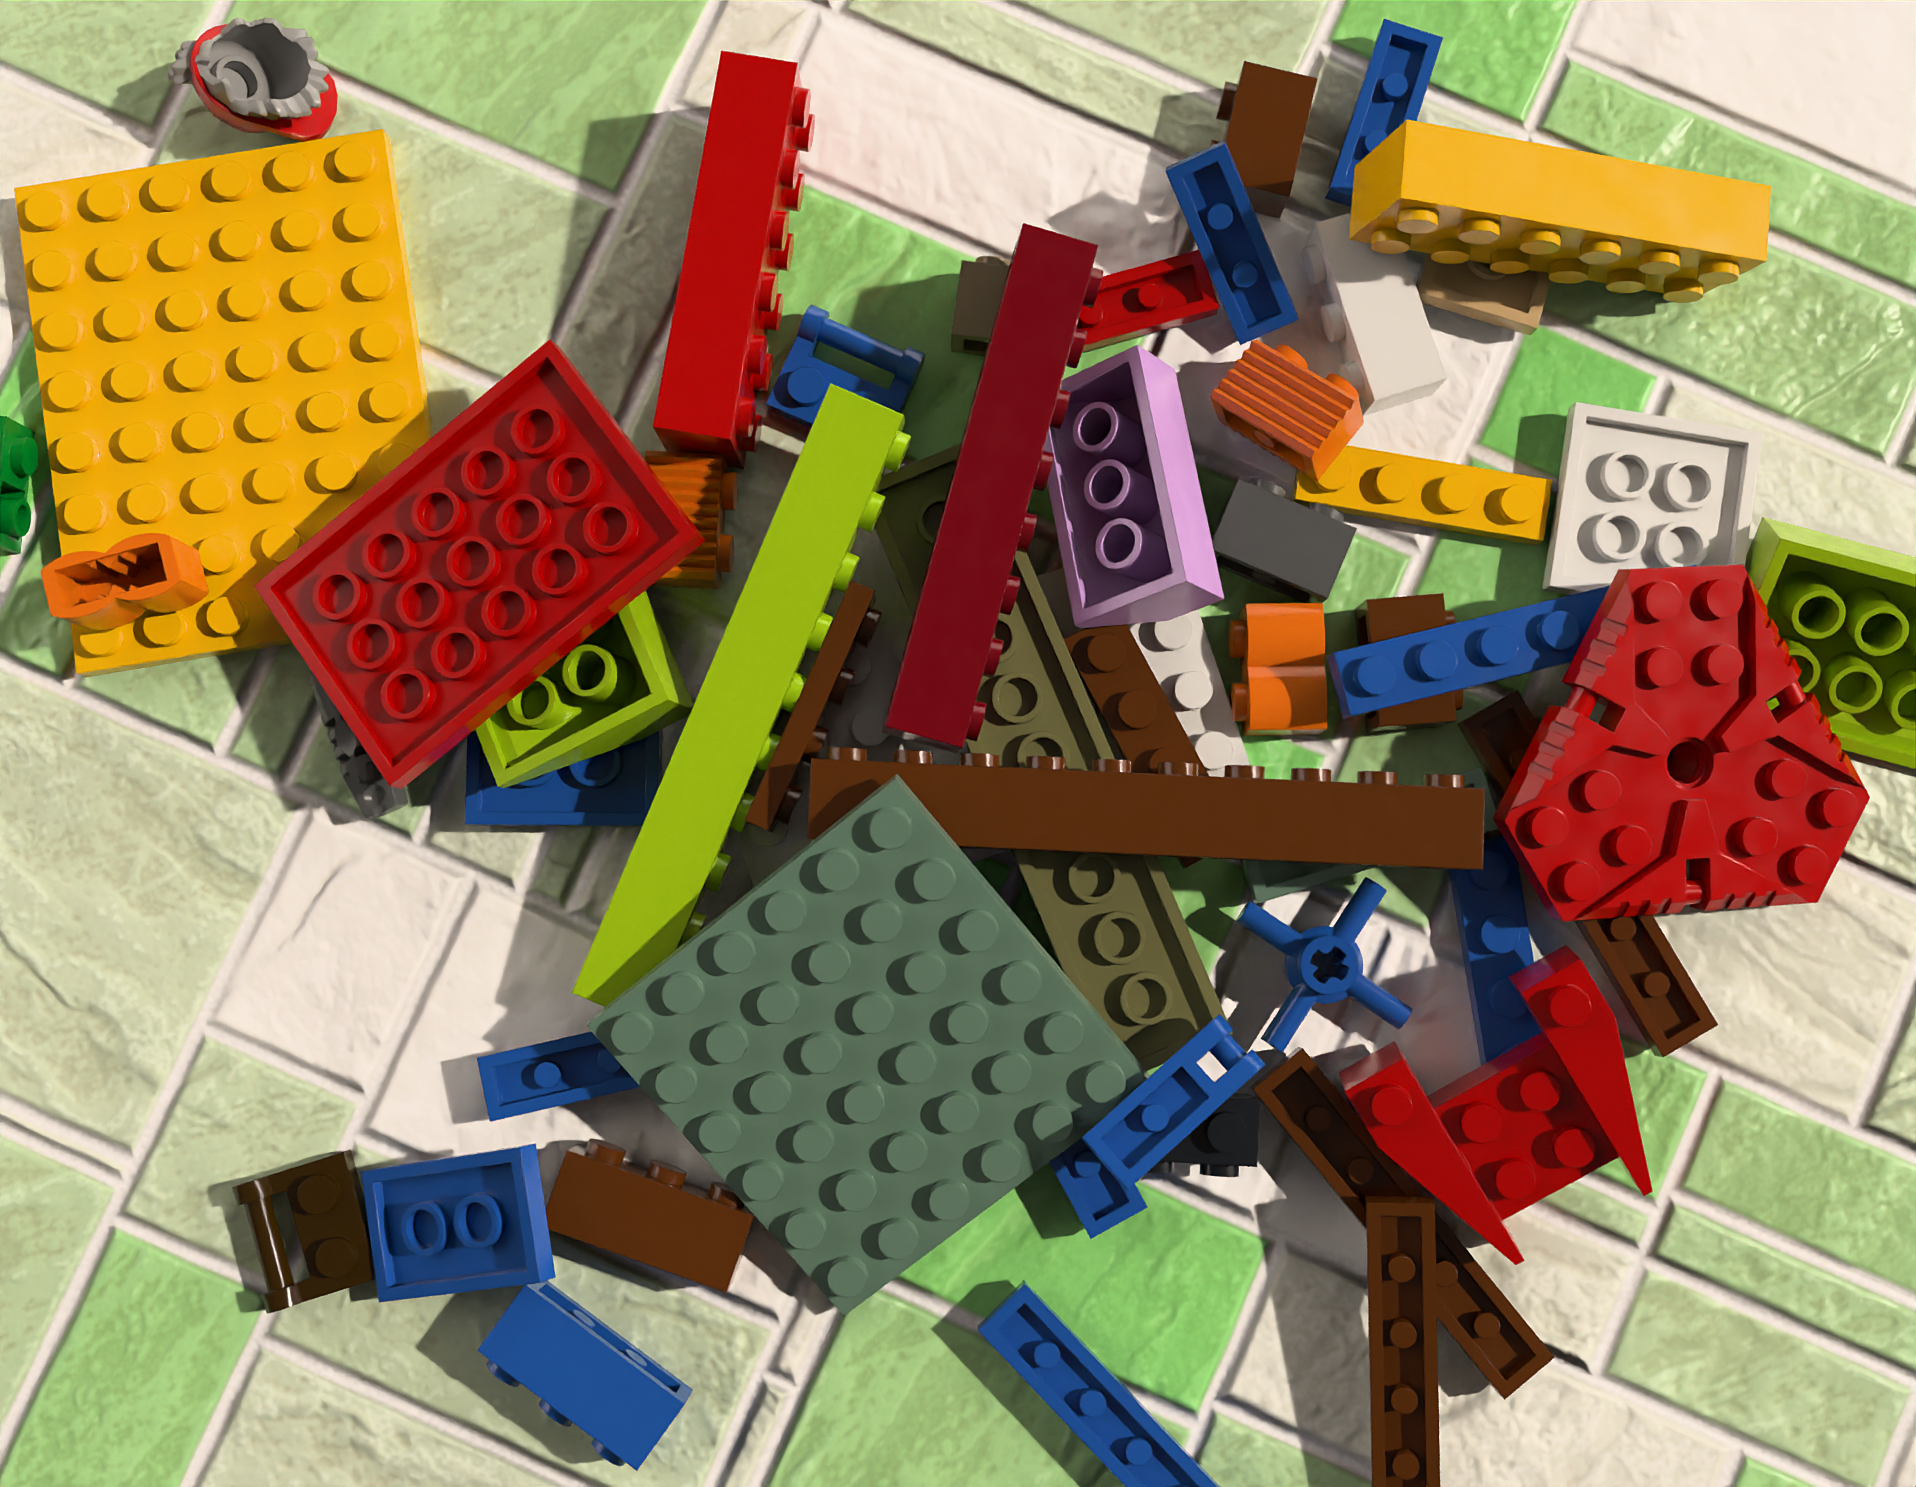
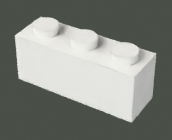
M1350 212L1315 223L1305 243L1306 247L1302 248L1301 257L1308 281L1312 285L1318 283L1325 303L1321 307V321L1328 340L1331 343L1337 341L1344 361V364L1340 366V377L1347 380L1357 390L1362 415L1366 416L1432 396L1446 381L1447 376L1405 252L1399 254L1379 253L1371 249V243L1349 240Z

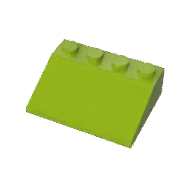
M1762 517L1746 555L1745 569L1768 609L1767 614L1769 618L1773 619L1778 627L1780 638H1784L1789 648L1788 653L1791 657L1795 658L1801 669L1800 677L1797 679L1804 692L1814 693L1821 706L1820 711L1826 715L1830 722V729L1832 733H1836L1842 750L1916 769V557ZM1775 695L1766 701L1770 710L1780 705Z
M646 590L475 729L498 787L506 788L642 740L690 715L694 703Z

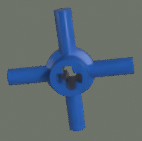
M1365 877L1333 927L1317 926L1298 933L1249 900L1238 915L1236 922L1285 954V973L1293 988L1260 1038L1261 1040L1283 1053L1314 1003L1330 1004L1341 1001L1346 997H1350L1399 1030L1403 1027L1410 1017L1413 1008L1362 975L1363 957L1355 942L1386 894L1387 890ZM1332 951L1334 957L1330 960V963L1337 966L1334 976L1320 975L1316 979L1313 974L1318 967L1310 963L1313 954H1328Z

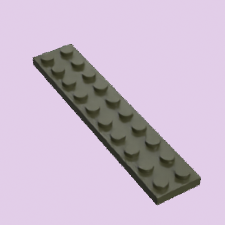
M960 444L902 467L897 472L893 471L883 475L876 490V493L886 496L874 528L912 618ZM1016 550L1010 575L1021 578L1017 597L1010 616L999 613L993 638L1004 640L1002 653L994 678L982 676L976 701L987 703L978 739L976 742L965 739V743L970 753L1000 755L999 767L1026 768L1027 756H1050L1066 758L1065 770L1092 771L1093 759H1115L1028 555ZM1011 850L1062 971L1146 1071L1164 1064L1219 1014L1227 1021L1157 856Z

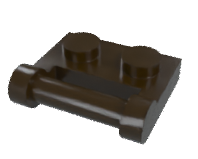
M351 1150L232 1187L237 1206L244 1204L268 1290V1292L262 1294L267 1314L376 1279L365 1198ZM283 1191L287 1192L310 1278L297 1282L293 1280L270 1197Z

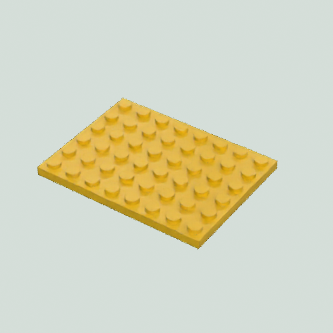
M383 129L14 188L61 556L78 551L106 553L118 542L134 535L144 533L166 534L199 551L209 590L206 597L186 609L166 613L146 610L144 614L131 623L114 629L94 630L70 622L76 673L85 677L292 644L254 585L433 437L390 138Z

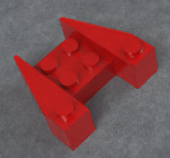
M1567 945L1509 976V979L1540 1028L1541 1033L1521 1043L1507 1053H1503L1430 1095H1427L1395 1041L1339 1072L1344 1092L1378 1148L1515 1265L1525 1260L1503 1220L1618 1158L1626 1173L1643 1196L1653 1192L1616 1017L1582 960Z

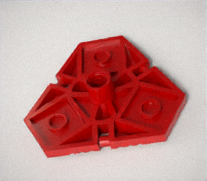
M1743 564L1618 569L1562 680L1564 684L1573 688L1565 706L1549 705L1493 816V820L1551 918L1564 922L1614 918L1618 916L1680 913L1684 905L1689 904L1694 909L1711 911L1738 909L1740 907L1752 908L1818 903L1870 796L1848 755L1842 751L1841 743L1836 733H1832L1830 729L1831 724L1826 715L1821 713V706L1814 693L1804 692L1797 680L1800 677L1801 669L1795 658L1791 657L1788 653L1789 648L1784 638H1780L1778 634L1779 629L1774 620L1769 618L1767 614L1768 609ZM1775 695L1780 705L1770 710L1766 701ZM1597 702L1606 707L1599 723L1589 719ZM1670 751H1671V753H1672V761H1671L1670 767H1669V769H1668V768H1667V758H1668L1669 753H1670ZM1689 859V879H1686V860Z

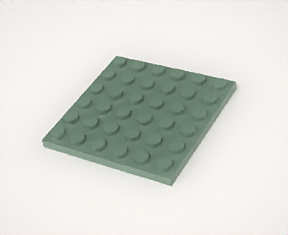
M898 774L894 775L596 1013L587 1024L591 1032L843 1316L1082 1138L1150 1077L1146 1069Z

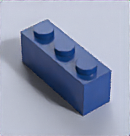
M548 1280L541 1283L524 1285L477 1349L478 1352L489 1359L486 1363L487 1368L498 1379L513 1387H518L521 1383L541 1398L539 1406L551 1419L567 1427L574 1423L594 1438L591 1444L600 1456L616 1466L621 1467L627 1463L636 1471L683 1408L693 1391L692 1388Z

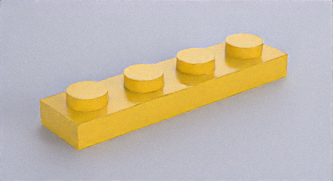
M1346 445L1318 481H1313L1308 475H1303L1296 469L1291 501L1308 507L1309 503H1320L1340 513L1537 546L1544 541L1552 480Z

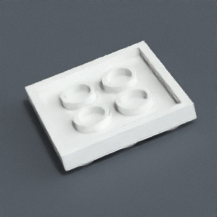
M1575 402L1568 408L1542 590L1573 595L1610 586L1618 569L1743 564L1745 567L1763 433Z

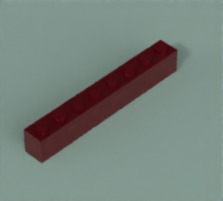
M1023 223L1014 246L881 733L953 753H958L963 749L965 739L975 742L978 739L987 703L976 701L982 676L994 678L1004 640L993 638L999 613L1010 616L1021 580L1020 577L1010 575L1016 550L1024 553L1028 552L1037 522V515L1027 513L1032 490L1044 491L1053 463L1054 453L1044 451L1049 427L1060 430L1071 392L1060 389L1066 366L1074 369L1077 368L1086 340L1087 331L1076 328L1082 306L1093 308L1103 276V270L1093 267L1098 249L1097 244Z

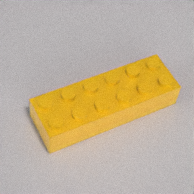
M1406 120L1354 167L1349 240L1371 243L1372 250L1384 254H1399L1412 250L1430 253L1431 259L1438 263L1458 264L1468 260L1489 263L1492 271L1503 274H1516L1527 270L1549 272L1548 279L1557 283L1572 284L1589 280L1606 283V289L1611 292L1635 293L1648 290L1663 293V298L1670 302L1689 303L1702 299L1704 293L1720 285L1737 281L1739 275L1767 261L1771 186Z

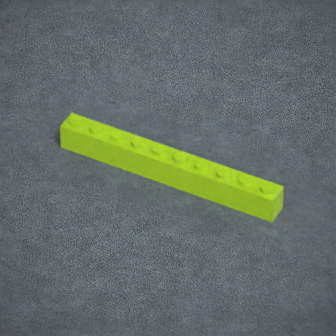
M830 383L572 990L573 994L605 1007L703 929L707 916L698 913L697 910L706 889L717 893L728 871L732 856L722 852L731 830L734 829L743 833L748 823L745 821V817L755 797L749 794L748 791L757 769L766 772L781 739V736L773 733L783 709L791 713L793 712L808 678L799 673L807 652L810 649L819 653L831 627L834 617L824 612L834 589L845 593L853 578L860 557L850 553L859 530L863 529L871 533L879 517L886 496L876 493L885 469L897 472L909 446L912 436L902 432L905 425L903 414Z

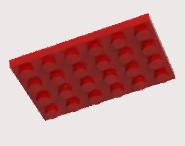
M549 339L255 584L254 587L388 785L403 789L706 540L562 349Z

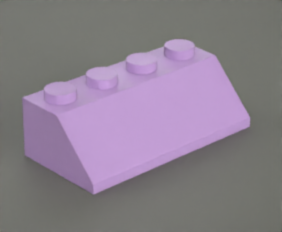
M1136 345L1063 379L1060 389L1071 392L1067 411L1060 430L1049 427L1044 451L1054 453L1047 483L1074 625L1080 628L1169 621L1223 600L1224 595L1175 369L1139 345Z

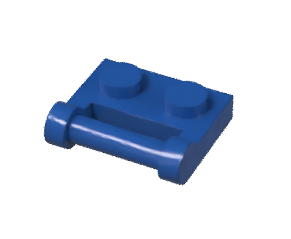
M811 304L802 318L797 337L766 402L767 409L811 429L828 387L832 383L902 414L921 372L926 354L909 346L905 351H902L829 319L828 311ZM819 342L895 374L889 390L814 358L813 355Z

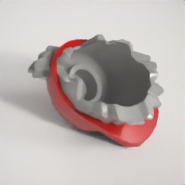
M265 17L252 22L235 18L229 24L215 26L205 31L197 40L182 42L180 49L175 53L176 61L171 65L168 72V78L173 79L176 85L192 84L197 95L213 116L229 126L246 133L270 131L302 142L322 139L330 130L337 112L338 94L335 81L330 76L329 69L316 61L318 52L314 47V39L308 37L305 29L284 28L280 22Z

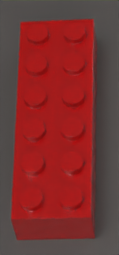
M721 51L653 421V429L667 452L722 454L728 467L744 469L747 451L756 453L760 442L762 415L756 414V397L758 391H768L771 380L773 355L766 353L768 330L778 331L781 323L783 294L777 293L779 270L789 271L791 266L794 234L788 233L789 212L800 211L805 181L804 174L799 173L800 151L810 152L814 137L815 115L809 113L811 90L802 88L799 67L796 62Z

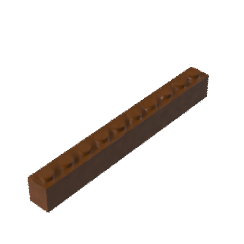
M828 747L827 759L811 758L807 839L811 841L894 775L898 774L957 846L962 848L1483 870L1485 788H1464L1463 775L1424 774L1423 786L1398 785V773L1386 771H1358L1357 783L1331 782V770L1318 768H1292L1291 780L1264 779L1265 767L1251 765H1225L1224 777L1198 776V764L1184 762H1159L1158 774L1132 773V761L1117 759H1093L1092 771L1065 770L1066 758L1050 756H1027L1026 768L999 767L1000 755L983 753H960L959 765L933 764V752L916 750H894L893 762L867 761V749Z

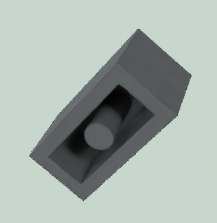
M1251 478L1248 483L1238 479L1228 496L1211 536L1217 566L1300 602L1323 603L1329 597L1357 528L1343 523L1344 515L1329 506L1320 503H1309L1308 507L1284 498L1286 491L1270 481Z

